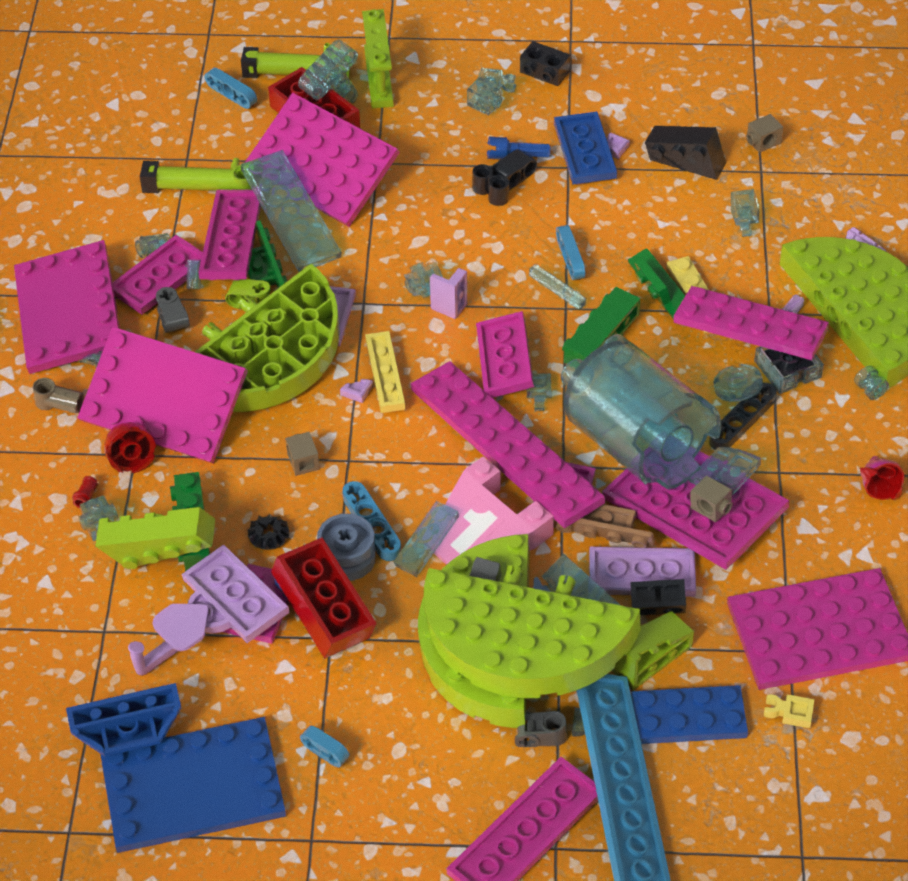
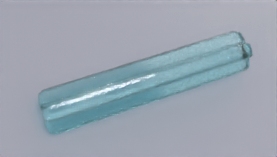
M538 264L530 267V277L577 309H581L586 305V298Z

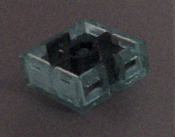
M761 346L757 347L755 351L754 362L779 394L796 388L799 382L806 384L822 377L824 364L816 354L813 360Z

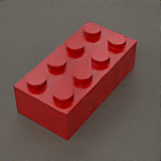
M303 67L268 87L270 107L277 113L280 112L291 94L294 93L360 128L359 109Z
M323 537L277 556L271 573L324 659L370 638L377 623Z

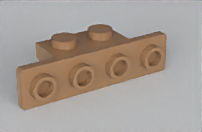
M605 504L565 529L556 520H554L553 524L554 528L563 533L573 531L581 533L588 538L598 536L606 538L613 543L628 542L638 548L654 547L655 544L652 532L633 529L636 518L635 510Z

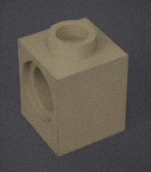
M771 114L748 123L746 140L749 145L753 146L760 153L781 144L783 126Z
M310 432L295 434L285 438L287 455L295 476L320 470L318 452Z
M706 475L691 490V509L717 522L723 515H727L733 505L732 489Z

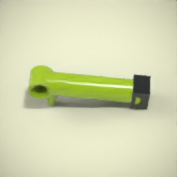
M330 43L324 44V55L259 52V47H244L241 57L242 78H258V74L289 75L303 67L315 77H329L335 82H344L349 78L352 60L345 52L338 51L332 54Z
M238 158L233 159L230 169L160 166L159 161L143 160L140 172L142 193H158L159 189L204 191L256 190L254 169L249 165H240Z

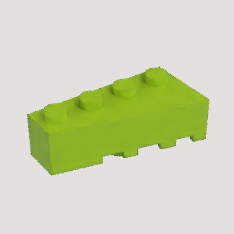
M200 507L170 510L166 516L155 514L154 512L145 513L144 518L132 519L130 515L120 516V520L110 522L109 518L99 519L95 546L120 563L124 568L135 569L138 566L154 564L161 560L177 558L179 555L199 552L202 549L212 547L215 518Z

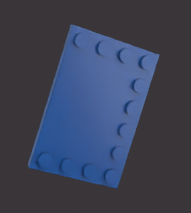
M265 717L165 737L161 744L106 757L100 754L117 853L286 817Z

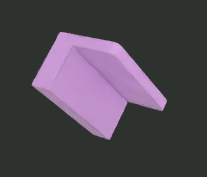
M458 268L449 280L436 274L431 275L430 300L432 310L453 319L458 317L467 305V271Z

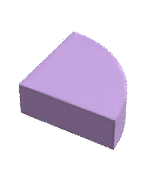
M609 133L607 142L611 155L619 159L629 147L630 140Z
M361 379L360 382L347 383L340 389V395L363 403L373 388V381Z

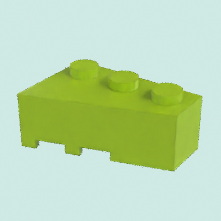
M672 611L641 625L640 632L631 650L626 656L623 655L615 664L612 672L617 676L627 677L629 688L634 691L690 649L693 644L694 631Z

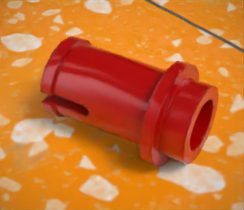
M85 476L78 491L74 492L72 499L73 504L77 508L85 509L91 505V497L98 487L97 480L94 477Z

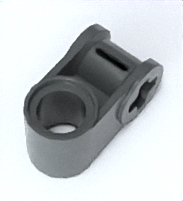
M171 287L159 289L156 293L157 311L165 333L189 327L190 323L186 309L182 305L176 290Z
M558 711L525 712V720H527L526 729L525 725L517 728L515 745L517 747H537L564 744L568 739L565 716Z

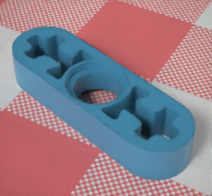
M214 67L204 75L205 81L210 88L243 108L248 109L257 102V96L250 87L220 69Z
M569 225L556 227L557 242L571 279L585 278L584 263Z

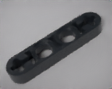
M759 383L711 430L709 438L710 447L716 451L728 450L774 404L776 388L770 383ZM752 406L757 411L750 413L745 411L744 408ZM739 421L742 426L733 427L729 422Z

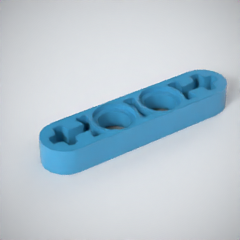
M356 481L345 484L342 490L343 501L351 514L363 517L371 524L372 528L375 526L384 528L383 532L374 533L375 551L379 557L385 561H393L399 558L401 555V542L364 485ZM354 492V494H358L359 501L357 502L356 497L350 493ZM364 508H369L373 511L367 516L359 513ZM385 540H387V544L390 548H394L393 550L385 548Z

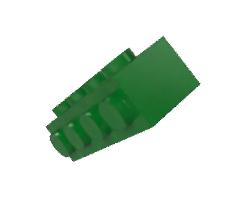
M615 287L610 294H606L598 308H594L585 323H581L572 338H568L562 348V351H564V363L589 374L638 317L640 298L618 287Z
M199 472L174 475L175 486H170L171 499L172 501H177V506H172V510L200 507L205 511ZM206 548L199 552L179 555L178 561L184 562L185 571H187L210 554V550Z

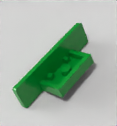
M261 220L256 221V227L261 246L252 250L248 278L266 281L270 286L276 284L278 289L287 282V278L281 275L283 273L282 265L279 259H275L277 255L274 244H269V230L267 227L263 228Z
M646 248L629 258L628 263L635 271L641 284L645 283L651 297L654 300L657 299L674 320V314L683 301L685 294Z

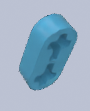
M310 725L300 735V740L307 749L335 767H341L350 756L344 745L315 726Z

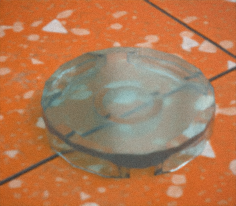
M739 364L740 367L737 368L729 366L721 370L713 381L717 397L729 402H739L755 396L763 386L760 370L747 364Z

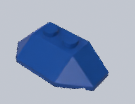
M176 683L68 707L66 711L71 734L106 757L161 744L182 708Z

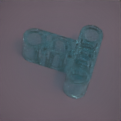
M335 40L303 73L298 81L299 88L315 100L321 99L332 89L349 103L353 104L357 99L358 92L346 75V72L356 62L358 58L357 51L342 40Z

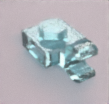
M481 68L476 86L477 89L498 91L499 87H502L507 92H515L516 84L511 83H514L516 75H503L502 70Z
M551 373L533 374L534 387L526 389L527 398H534V411H544L545 398H551Z

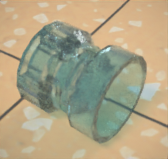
M871 365L861 369L854 378L855 384L865 390L864 393L870 400L880 398L889 387L887 380L884 377H879L878 371Z

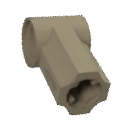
M40 378L33 383V393L37 408L41 410L57 408L72 413L80 412L84 400L82 392L56 386L54 381L49 378Z

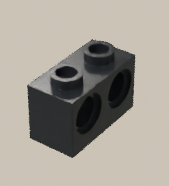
M532 41L520 55V73L559 86L570 72L571 55Z
M684 579L630 582L632 608L640 609V615L666 614L670 611L674 614L686 613Z

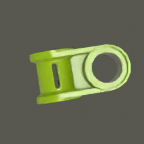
M233 280L225 300L228 305L236 309H240L238 303L241 298L246 300L244 298L245 295L250 296L255 302L259 303L269 296L270 285L263 280Z

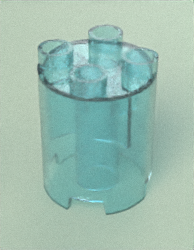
M620 334L608 338L603 346L594 350L584 360L574 359L570 361L561 373V381L567 386L564 397V409L569 421L645 485L657 482L670 490L684 484L702 469L694 458L702 448L707 436L714 439L720 437L721 419L718 410L637 345L631 343Z

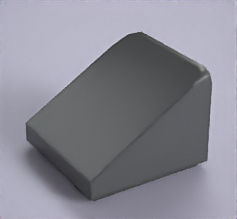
M476 557L470 576L499 582L502 576L501 565L498 562Z

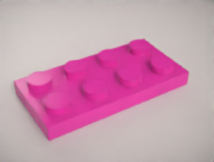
M175 235L113 282L114 295L143 315L158 303L156 293L159 289L163 287L176 289L199 271L203 252L178 235Z
M523 311L476 323L484 393L493 398L533 388L534 380Z

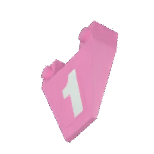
M481 457L463 471L428 534L424 545L446 565L458 555L476 545L505 536L528 534L530 551L553 535L554 516L537 501L520 513L515 514L494 496V494L500 491V470L485 457Z

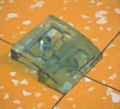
M718 447L689 477V482L697 485L707 475L732 489L733 495L759 468L761 458L739 449Z

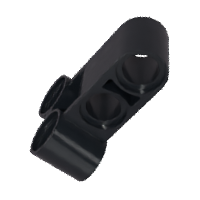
M516 149L491 167L485 164L477 165L472 171V189L479 195L488 194V200L491 204L503 206L509 200V191L534 173L537 161L520 149Z

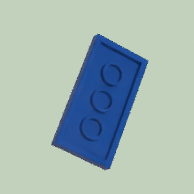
M597 111L554 117L555 130L572 185L617 178V170Z
M740 685L631 691L641 744L747 738L748 736Z

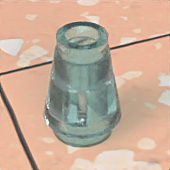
M168 233L141 236L135 242V248L141 258H145L171 238Z

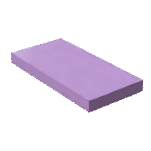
M589 548L590 595H631L630 582L684 579L685 596H696L695 554L689 548Z

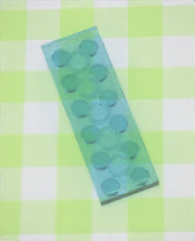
M283 150L241 164V171L298 272L302 271L309 264L317 267L341 258L342 252Z

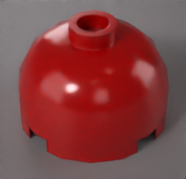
M134 422L120 423L107 434L104 442L105 456L112 468L118 472L124 473L123 471L128 472L132 470V473H138L147 468L155 457L153 453L156 443L151 433L141 424Z

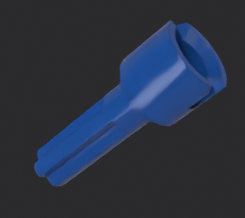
M489 136L487 144L496 146V150H488L487 159L501 160L516 149H520L530 157L547 158L550 156L551 149L549 144L509 142L507 137Z

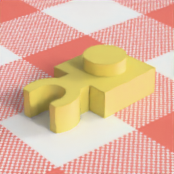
M787 694L786 701H783L776 695H767L766 704L773 705L774 708L765 707V717L776 718L783 716L782 723L810 728L814 699Z

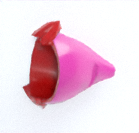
M873 456L865 468H860L863 486L870 497L879 500H896L901 497L904 472L897 462Z

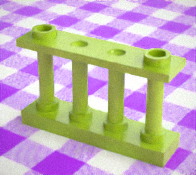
M384 9L362 11L366 39L364 51L372 109L393 107L389 70H392Z

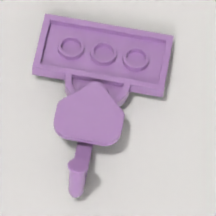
M223 544L182 573L183 580L195 591L190 596L188 603L171 604L154 617L153 627L165 642L144 657L142 653L144 645L141 642H131L128 650L136 673L143 676L176 652L185 651L193 647L204 638L205 633H219L232 628L246 643H249L290 612L288 606Z

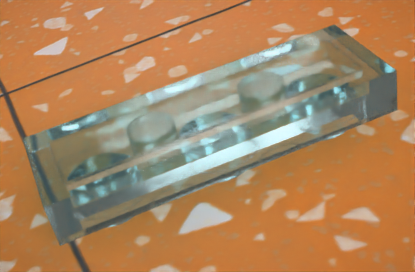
M436 501L394 560L395 566L417 577L459 518L458 511Z

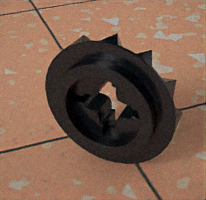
M270 513L267 517L259 515L256 521H251L250 528L248 529L250 542L255 547L264 550L276 549L282 546L289 537L287 521H283L280 515L273 517ZM270 527H273V532L269 531L264 534V529L268 530Z

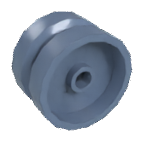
M355 514L335 515L322 523L317 532V539L323 537L348 579L353 581L368 574L376 560L375 536L371 524L363 517Z

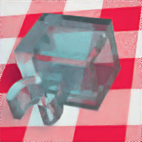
M754 189L731 192V213L735 224L740 225L742 237L752 236L751 224L759 223V202Z

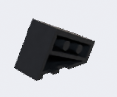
M654 126L645 141L651 161L717 180L726 164L716 127Z

